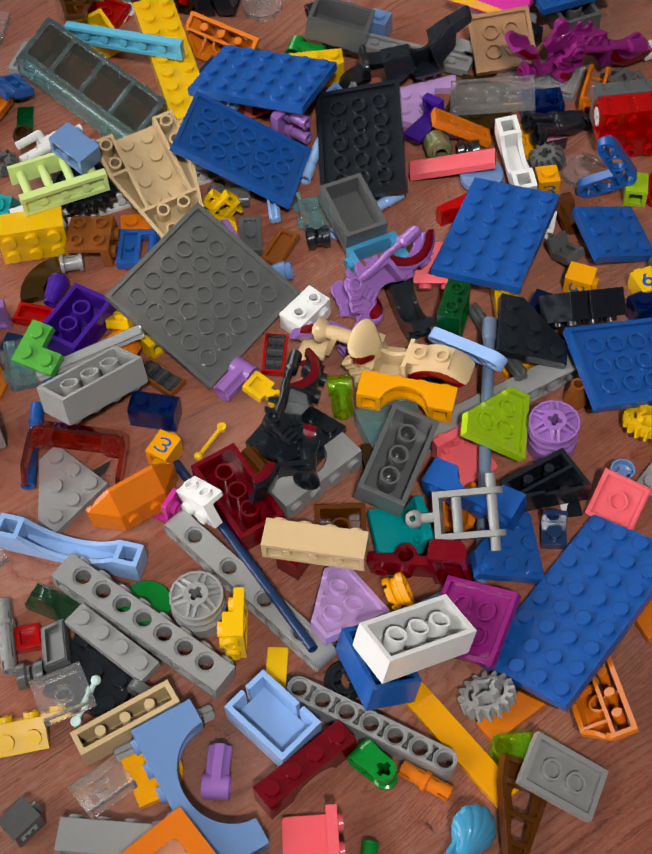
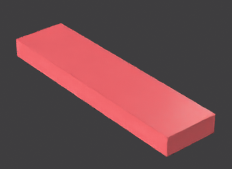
M495 148L410 161L411 181L495 169Z

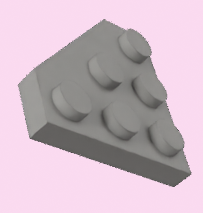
M57 444L39 460L38 521L44 528L62 534L109 488V485Z

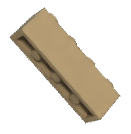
M281 517L274 519L266 518L261 540L262 557L359 571L365 570L369 548V532L360 528L346 529L332 524L324 526L313 524L309 521L295 522Z
M165 680L70 732V735L88 767L113 753L114 748L132 740L131 730L179 705L180 701L169 681Z

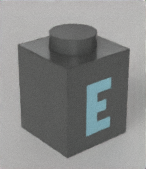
M22 796L0 817V826L21 848L46 825L41 816L44 811L34 800L28 803Z

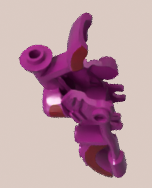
M561 17L555 20L554 29L551 31L550 37L543 41L549 53L546 62L541 63L537 49L534 44L530 45L526 35L518 34L512 30L505 34V40L513 53L523 60L532 62V65L526 61H522L519 64L517 77L522 84L528 83L532 78L549 74L557 81L566 83L571 79L575 69L582 66L585 55L595 57L601 67L609 64H634L648 56L652 52V47L638 31L623 39H609L606 31L600 30L599 27H592L593 22L591 20L588 21L585 27H582V20L578 21L575 28L569 32L571 28L569 21Z

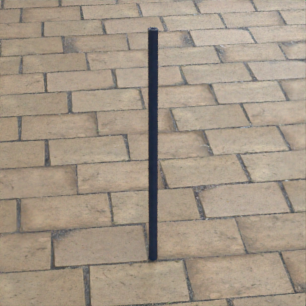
M180 460L173 462L176 472L183 482L192 478ZM217 511L222 520V523L217 527L308 652H315L318 649L317 644Z

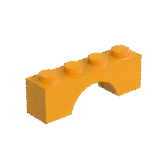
M362 370L356 392V407L381 411L385 405L392 401L410 400L420 405L427 417L441 423L452 424L458 387L449 384L427 382L422 379L404 378L400 375L393 376L381 374L377 371Z

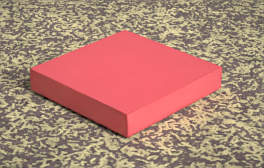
M605 468L585 514L589 516L598 515L634 530L652 489Z

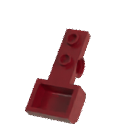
M432 539L429 542L427 556L418 555L416 548L409 543L399 545L395 549L394 554L368 552L366 562L370 572L378 576L395 575V573L401 571L405 578H411L412 576L433 578L435 584L442 585L445 584L448 575L474 581L467 548L464 543L458 540Z

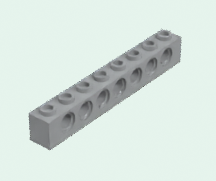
M71 553L51 575L55 587L79 604L84 603L134 643L149 651L151 655L216 701L236 677L235 664L229 657L225 655L219 656L214 652L210 644L203 640L199 642L192 637L193 634L184 626L179 628L173 624L172 619L164 612L158 613L153 610L147 600L144 598L138 599L133 596L130 589L125 585H117L105 571L94 569L90 561L85 557H77ZM83 579H90L86 584L79 583ZM102 593H110L106 598L99 597ZM121 607H130L126 612L118 611ZM147 620L151 622L147 626H139V623ZM162 635L171 636L167 641L159 640ZM183 649H190L192 651L186 656L179 654ZM206 663L213 665L209 670L200 669Z

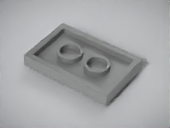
M538 731L533 734L515 783L583 822L588 823L592 822L609 771Z

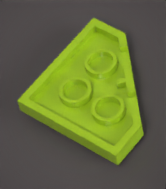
M509 387L462 414L460 436L518 462L526 459L530 395L514 387Z

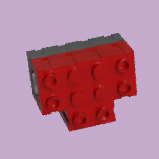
M652 78L594 84L589 116L597 145L601 137L612 136L618 140L629 158L651 156Z

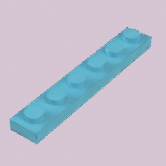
M67 21L64 25L67 40L71 43L183 61L185 57L182 39Z

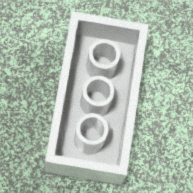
M444 594L360 622L352 645L379 681L384 684L468 653L477 630L451 599Z

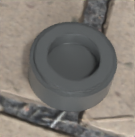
M132 679L127 686L128 692L133 697L151 689L148 685L137 679Z

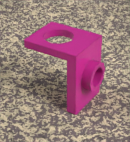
M176 488L171 490L162 504L161 509L163 513L152 516L153 518L166 523L181 510L182 502L176 492Z

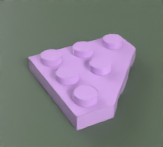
M329 566L324 568L310 629L326 646L338 640L342 628L358 626L360 622L387 614L390 610L354 570Z

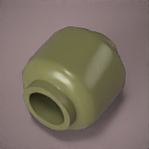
M433 130L423 140V146L428 158L452 154L453 145L445 131Z

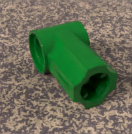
M295 35L290 39L285 53L328 49L327 46L309 43L304 37Z

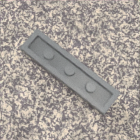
M84 603L65 620L67 627L133 679L145 683L160 667L159 661Z

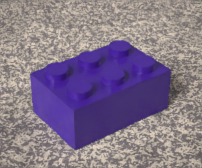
M75 282L43 322L56 330L46 349L62 354L64 357L97 343L108 329L106 328L105 319L112 316L116 309L104 299L105 295Z

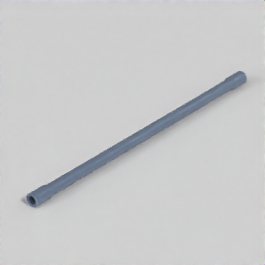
M485 317L482 320L483 346L495 350L497 320L494 317ZM483 365L481 403L493 397L494 370ZM480 444L478 488L486 487L485 473H491L492 455L491 449ZM477 518V531L489 530V521L484 518ZM484 538L476 539V548ZM475 579V582L488 585V580Z

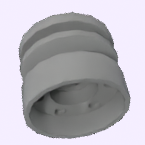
M200 570L190 571L179 576L171 586L169 603L176 626L187 628L195 639L209 638L217 634V622H222V612H227L223 587L218 578L208 572Z

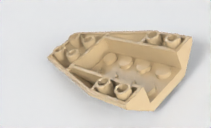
M172 109L152 117V126L116 141L112 134L96 140L100 145L102 159L100 161L109 179L161 238L197 202L203 206L194 162L169 151L180 127Z

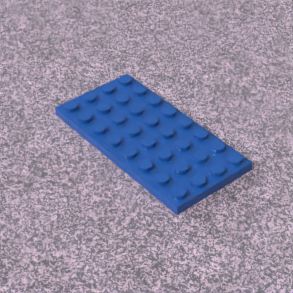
M592 515L546 573L543 580L538 583L516 611L495 670L483 666L480 667L491 673L497 671L498 676L505 673L507 679L511 678L514 685L568 712L652 600V538L598 515Z

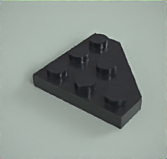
M501 293L498 306L495 351L507 358L564 370L567 365L568 345L525 298Z

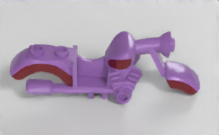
M411 226L397 238L396 243L388 248L380 258L376 254L371 259L365 258L366 266H363L360 262H355L356 274L347 269L345 271L347 277L344 281L337 280L333 283L331 294L335 297L336 303L339 306L340 317H355L357 321L351 329L332 320H329V323L352 330L361 320L370 319L377 326L384 318V309L378 297L381 288L388 283L393 284L402 280H408L415 274L414 269L418 266L422 268L431 261L430 256L434 254L432 251L435 244L434 229L421 233L422 231L419 226ZM413 242L411 252L406 258L393 256L400 248H406ZM315 322L293 329L290 333V339L307 340L314 338L312 327ZM336 341L337 351L343 357L348 356L347 344Z

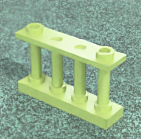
M53 152L7 166L12 186L20 183L23 194L18 196L25 217L110 190L107 173L104 168L95 170L93 166L87 171V174L75 177L71 166ZM62 170L66 180L54 184L50 174ZM41 177L45 187L32 190L28 181Z

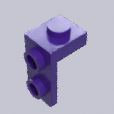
M426 93L422 97L424 114L404 131V137L417 143H421L429 132L436 129L432 126L430 114L434 107L445 111L444 100L430 93Z

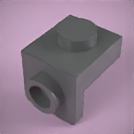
M561 230L547 240L551 259L570 266L571 261L577 262V260L585 255L583 247L568 242L566 231Z

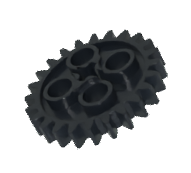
M100 161L94 165L95 170L104 168ZM71 167V170L75 177L81 175L78 171ZM62 170L51 174L54 184L66 180ZM108 177L109 191L64 204L61 207L62 210L66 208L68 214L72 210H75L76 215H78L80 210H83L84 214H87L89 209L96 212L95 207L103 209V203L110 204V198H116L115 192H119V190Z

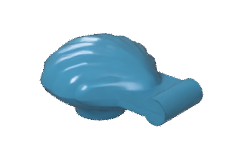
M475 803L466 805L458 811L453 818L451 826L452 842L445 854H481L491 847L496 836L495 817L491 814L489 808Z

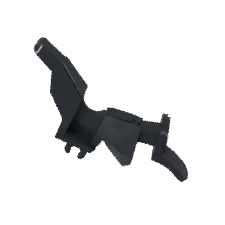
M465 5L426 30L428 43L424 47L414 49L409 44L380 49L379 52L367 53L365 44L360 45L358 48L359 64L341 75L339 80L340 86L344 89L348 88L351 82H356L357 86L371 82L370 71L384 68L386 81L399 79L401 83L410 72L414 74L415 79H421L422 82H426V77L432 76L433 79L437 78V74L446 72L444 60L455 48L456 33L472 21L470 7Z

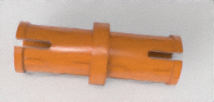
M407 760L403 762L398 773L399 777L418 786L420 791H427L446 803L455 789V786L434 776V772L430 770L425 771Z

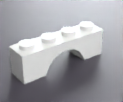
M511 115L495 119L494 134L509 184L537 190L538 185L533 168H529L525 158L522 132L517 116Z

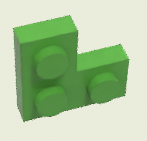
M33 319L11 360L15 364L54 378L65 359L62 354L46 349L56 330L52 326Z

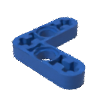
M603 136L598 140L597 153L608 170L579 179L577 194L582 198H592L630 186L636 182L637 168L615 137ZM621 159L623 162L614 163L612 160ZM602 180H611L612 182L603 183Z

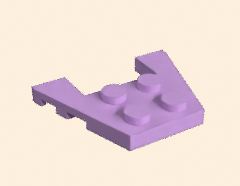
M456 75L400 87L403 127L409 128L424 114L422 97L426 93L434 96L435 94H453L456 89ZM446 132L451 139H457L453 134Z

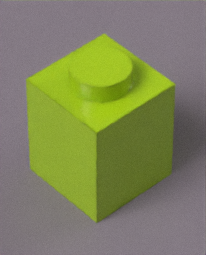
M637 172L636 182L624 187L623 206L645 207L648 195L649 173Z

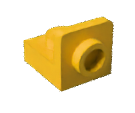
M118 310L112 316L105 319L106 328L127 330L135 326Z

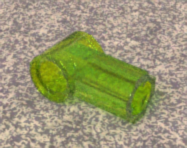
M351 375L327 376L328 393L332 400L334 418L340 421L348 420L354 416Z

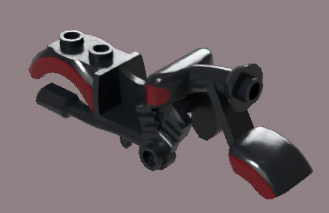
M310 348L305 350L306 362L301 369L303 379L290 383L292 376L297 374L302 360L301 352L294 349L290 352L283 372L285 375L280 387L279 397H268V402L274 403V407L265 406L264 411L266 414L262 420L261 430L273 435L275 440L271 438L259 440L258 451L263 458H271L275 461L278 460V462L266 463L263 469L254 475L252 479L253 493L249 497L251 505L259 503L268 497L273 491L277 479L280 477L293 476L295 484L305 490H314L320 486V479L316 472L321 432L317 426L302 422V418L309 419L313 404L318 405L322 393L319 387L324 388L328 374L323 373L325 365H322L320 358Z

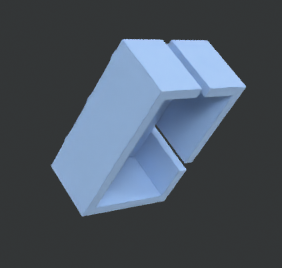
M264 670L246 685L249 703H247L246 693L241 690L224 706L227 719L278 767L322 733L321 721L304 706L300 709V702Z

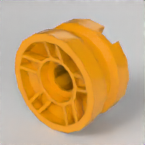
M401 571L395 573L393 578L386 577L381 580L382 585L387 586L384 592L388 602L394 604L391 606L393 611L415 604L411 588Z

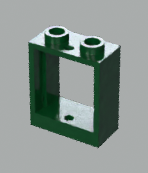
M448 279L437 313L436 327L463 337L469 317L471 283Z

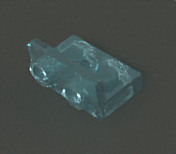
M296 192V201H293V209L295 214H299L297 224L299 230H303L305 238V228L313 227L318 229L320 226L328 225L330 229L328 218L319 203V196L302 199L300 192Z

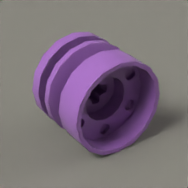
M557 400L541 402L533 408L529 415L526 448L534 460L538 461L561 448L570 457L573 456L580 430V417L577 411L571 405Z

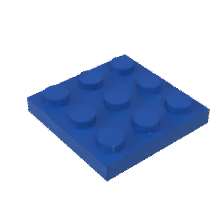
M631 206L573 208L571 214L594 263L649 261L652 256V246Z

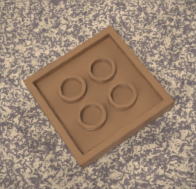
M528 5L472 15V21L468 27L477 76L517 70L522 61L529 62L532 65L531 61L517 57L505 40V34L512 30L518 34L526 35L530 45L534 44L535 46Z

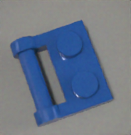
M120 229L116 258L117 269H132L142 259L143 240L149 241L147 253L160 240V236L154 229Z

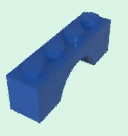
M435 457L422 478L423 491L431 499L432 492L467 489L460 482L458 466L438 457ZM502 485L503 493L497 494L499 527L514 531L527 508L526 494ZM486 495L461 498L463 510L470 512L472 516L478 519L484 518L488 520ZM443 499L444 502L451 506V499Z

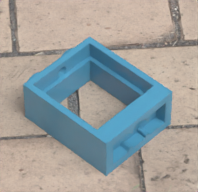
M392 231L346 248V258H344L346 269H350L353 274H356L354 263L386 251L396 243L398 238L396 232ZM400 248L393 254V256L404 258L409 255L406 248Z

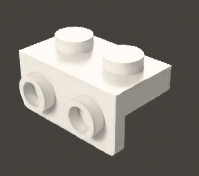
M193 476L176 490L183 503L181 508L191 516H195L203 525L207 523L213 528H217L222 523L213 505L223 496L220 489Z

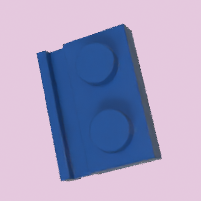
M17 73L0 76V96L6 101L9 100V97L23 100L28 96L34 95L33 87Z

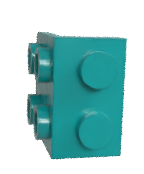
M413 496L405 509H403L400 517L381 509H370L368 511L367 517L377 553L394 554L395 549L404 543L412 544L416 548L418 555L425 553L429 547V542L435 536L430 523H422L419 528L414 529L408 527L405 522V516L410 510L414 509L421 513H429L423 496Z

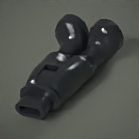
M583 110L550 111L547 113L533 111L524 113L521 119L523 131L525 133L531 132V143L534 147L536 145H544V142H547L548 135L576 134L583 130H588L592 123L589 116L590 112Z

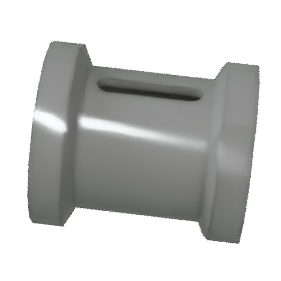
M82 253L69 256L59 255L62 274L74 270L85 271Z

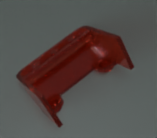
M53 421L37 422L28 430L20 463L22 486H27L35 448L41 449L47 446L103 453L109 458L118 459L115 484L123 480L129 447V437L124 431L77 424L70 426L66 423Z

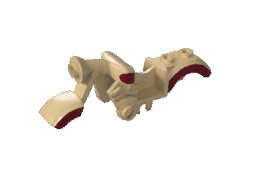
M319 317L312 327L314 338L303 340L298 349L302 354L300 366L304 367L306 348L312 349L323 363L325 356L330 355L336 341L346 343L349 355L344 357L342 366H346L345 369L349 370L356 388H358L362 370L377 371L381 374L393 376L400 375L404 378L415 380L422 377H435L449 382L456 387H463L469 382L475 366V361L470 356L446 345L418 344L416 339L411 338L408 348L388 346L385 341L386 335L379 333L375 324L370 319L361 320L352 330L337 325H331L325 318Z

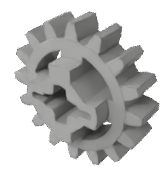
M483 671L481 677L473 675L472 682L465 681L466 688H459L460 696L457 697L462 713L464 715L467 714L469 720L477 717L478 723H481L484 718H488L490 723L495 716L502 719V712H511L510 705H516L515 697L518 694L511 678L507 679L505 673L498 676L497 671H493L491 675H487L486 671Z

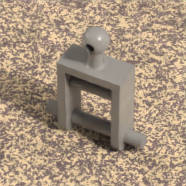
M485 473L486 487L432 492L433 512L421 513L418 510H410L405 516V522L408 527L414 529L419 528L422 523L434 522L435 539L469 540L490 538L491 551H502L500 537L507 536L506 529H500L497 494L503 493V486H496L495 473ZM486 495L489 530L464 532L461 498ZM443 499H451L453 533L445 534Z

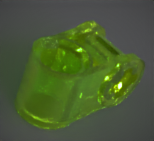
M535 732L497 734L492 739L489 750L490 758L497 765L499 763V756L505 753L524 759Z

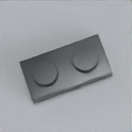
M261 216L239 217L240 239L258 255H262Z

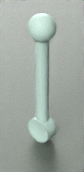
M98 675L91 677V685L77 715L70 720L74 728L82 725L81 717L96 685L101 683V677Z

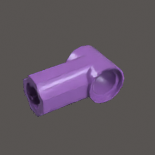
M237 356L231 362L228 372L213 387L214 392L223 401L230 402L256 370L259 372V368L241 356Z
M224 743L209 745L206 773H203L201 780V799L230 800L232 746Z

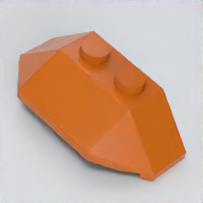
M191 11L184 27L194 56L205 62L211 56H216L225 45L256 50L261 40L258 37L194 11Z
M173 462L150 465L105 490L95 500L94 504L86 509L91 525L96 528L128 531L133 527L139 526L152 516L160 514L162 512V504L171 490L176 488L178 482Z
M609 656L573 704L572 710L583 737L616 741L640 731L612 658Z

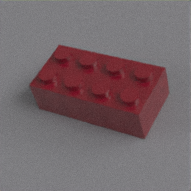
M234 443L191 465L193 476L222 491L223 496L213 505L247 551L261 543L266 518H285V514L271 494L259 503L250 504L249 497L253 493L252 479L256 473Z

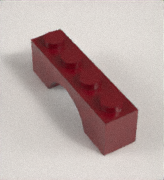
M338 719L252 787L255 800L267 815L273 819L294 802L301 789L316 775L328 768H337L347 760L346 757L357 747L356 738Z

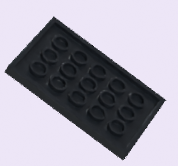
M399 79L319 93L316 97L320 184L324 185L361 173L374 198L408 193Z

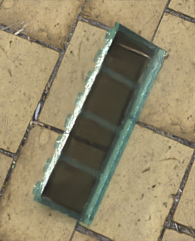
M50 17L43 22L16 57L18 72L103 136L112 134L115 141L152 126V117L167 111V101L162 96H158L147 85L137 81L133 75L126 73L118 64L112 63L104 54L98 53L90 44L80 40L73 32H69L59 22H55Z

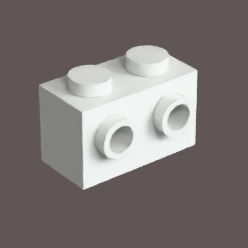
M309 285L279 313L281 328L291 333L295 328L316 322L319 317L327 319L331 313L330 298Z

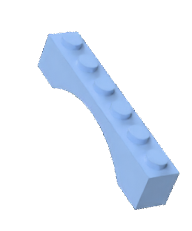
M3 512L0 515V549L63 563L73 553L77 557H85L97 571L103 570L110 575L136 581L141 580L148 561L144 545L124 540L97 542L76 539L48 530L24 517Z

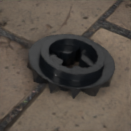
M338 662L327 670L324 677V686L353 701L358 698V695L352 683H349V690L347 691L343 685H338L342 682V674L350 681L342 663Z

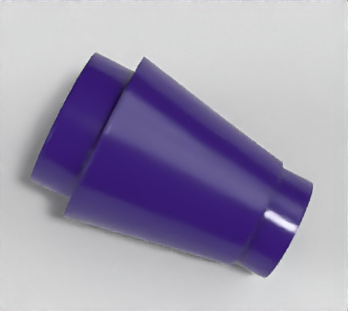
M52 273L48 277L43 302L46 306L55 308L69 288V279L65 275Z

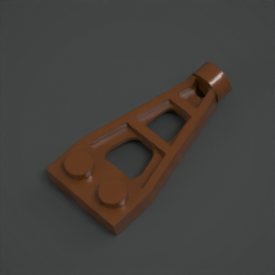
M506 753L499 756L496 779L502 854H529L548 801L515 783L524 759ZM513 789L531 794L532 803L527 814L514 810L512 805ZM512 819L526 824L522 842L513 840L511 837Z

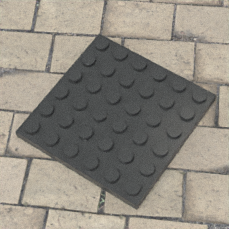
M197 202L105 295L104 299L135 326L141 325L147 337L210 391L227 373L233 359L237 356L242 357L279 317V313L300 294V291Z

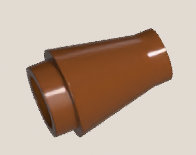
M581 378L573 379L564 395V402L571 405L577 411L582 409L588 401Z

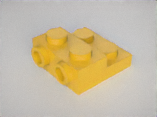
M233 587V597L228 599L229 612H222V622H217V637L219 638L220 649H224L225 656L229 657L232 661L247 658L248 607L244 587Z

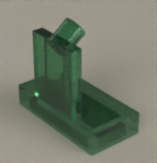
M38 583L25 603L26 609L55 621L62 618L66 620L81 605L68 595Z

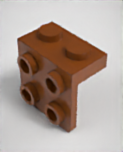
M114 216L72 217L69 222L65 244L66 252L100 253L104 266L114 267V261L117 258V243L120 236V227H117Z

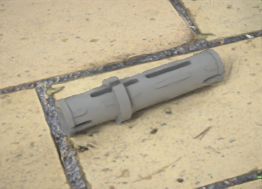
M0 598L1 674L4 676L15 675V666L17 664L14 637L16 621L13 619L12 600L10 598Z

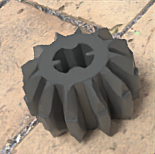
M554 141L550 144L544 142V145H536V149L530 150L531 154L528 157L530 167L533 168V172L535 167L557 165L558 170L564 169V163H566L565 153L561 146L556 145Z

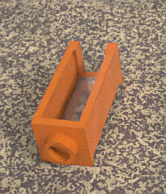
M590 63L580 95L578 110L590 112L594 84L608 83L610 67L606 66L604 78L592 76L594 64Z

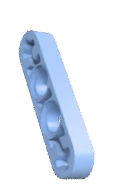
M434 327L427 337L433 344L446 345L460 350L470 356L476 363L501 372L508 362L506 357L499 352L438 327Z

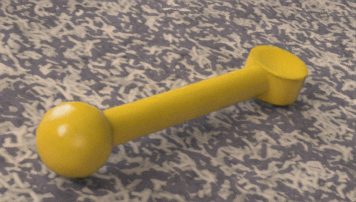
M224 422L217 424L215 433L202 449L194 454L195 460H202L203 454L220 433L227 430Z

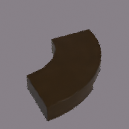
M57 256L41 262L27 274L20 290L21 302L34 303L44 300L48 277L52 273L61 274Z

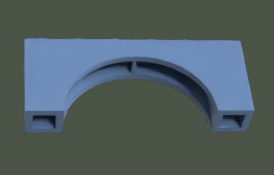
M190 699L131 730L133 740L130 741V744L136 756L142 754L146 762L142 767L149 780L155 778L159 786L155 789L157 796L162 804L167 802L172 810L168 815L180 806L216 854H262L270 849V842L256 818L238 824L216 822L198 812L185 797L179 782L180 761L189 742L204 730L203 722Z

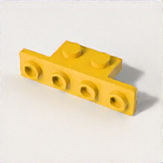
M66 704L50 707V712L39 713V709L23 712V717L14 719L12 715L1 716L0 758L50 748L46 721L72 716L74 713L73 707L66 708Z

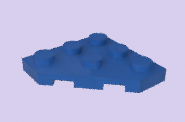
M528 512L523 513L514 531L504 528L506 529L507 536L500 537L502 551H491L490 538H484L469 555L474 579L538 584L544 578L532 519Z

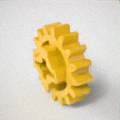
M640 405V407L624 410L622 426L627 428L626 432L634 433V438L643 437L644 442L647 439L652 440V405Z

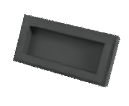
M64 618L42 627L43 669L49 674L71 664L69 631Z

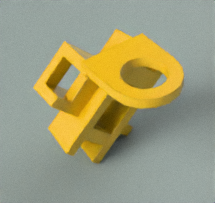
M212 188L203 198V206L208 208L207 211L219 221L227 218L236 233H238L233 214L236 211L239 213L243 212L239 197L227 189L220 193Z

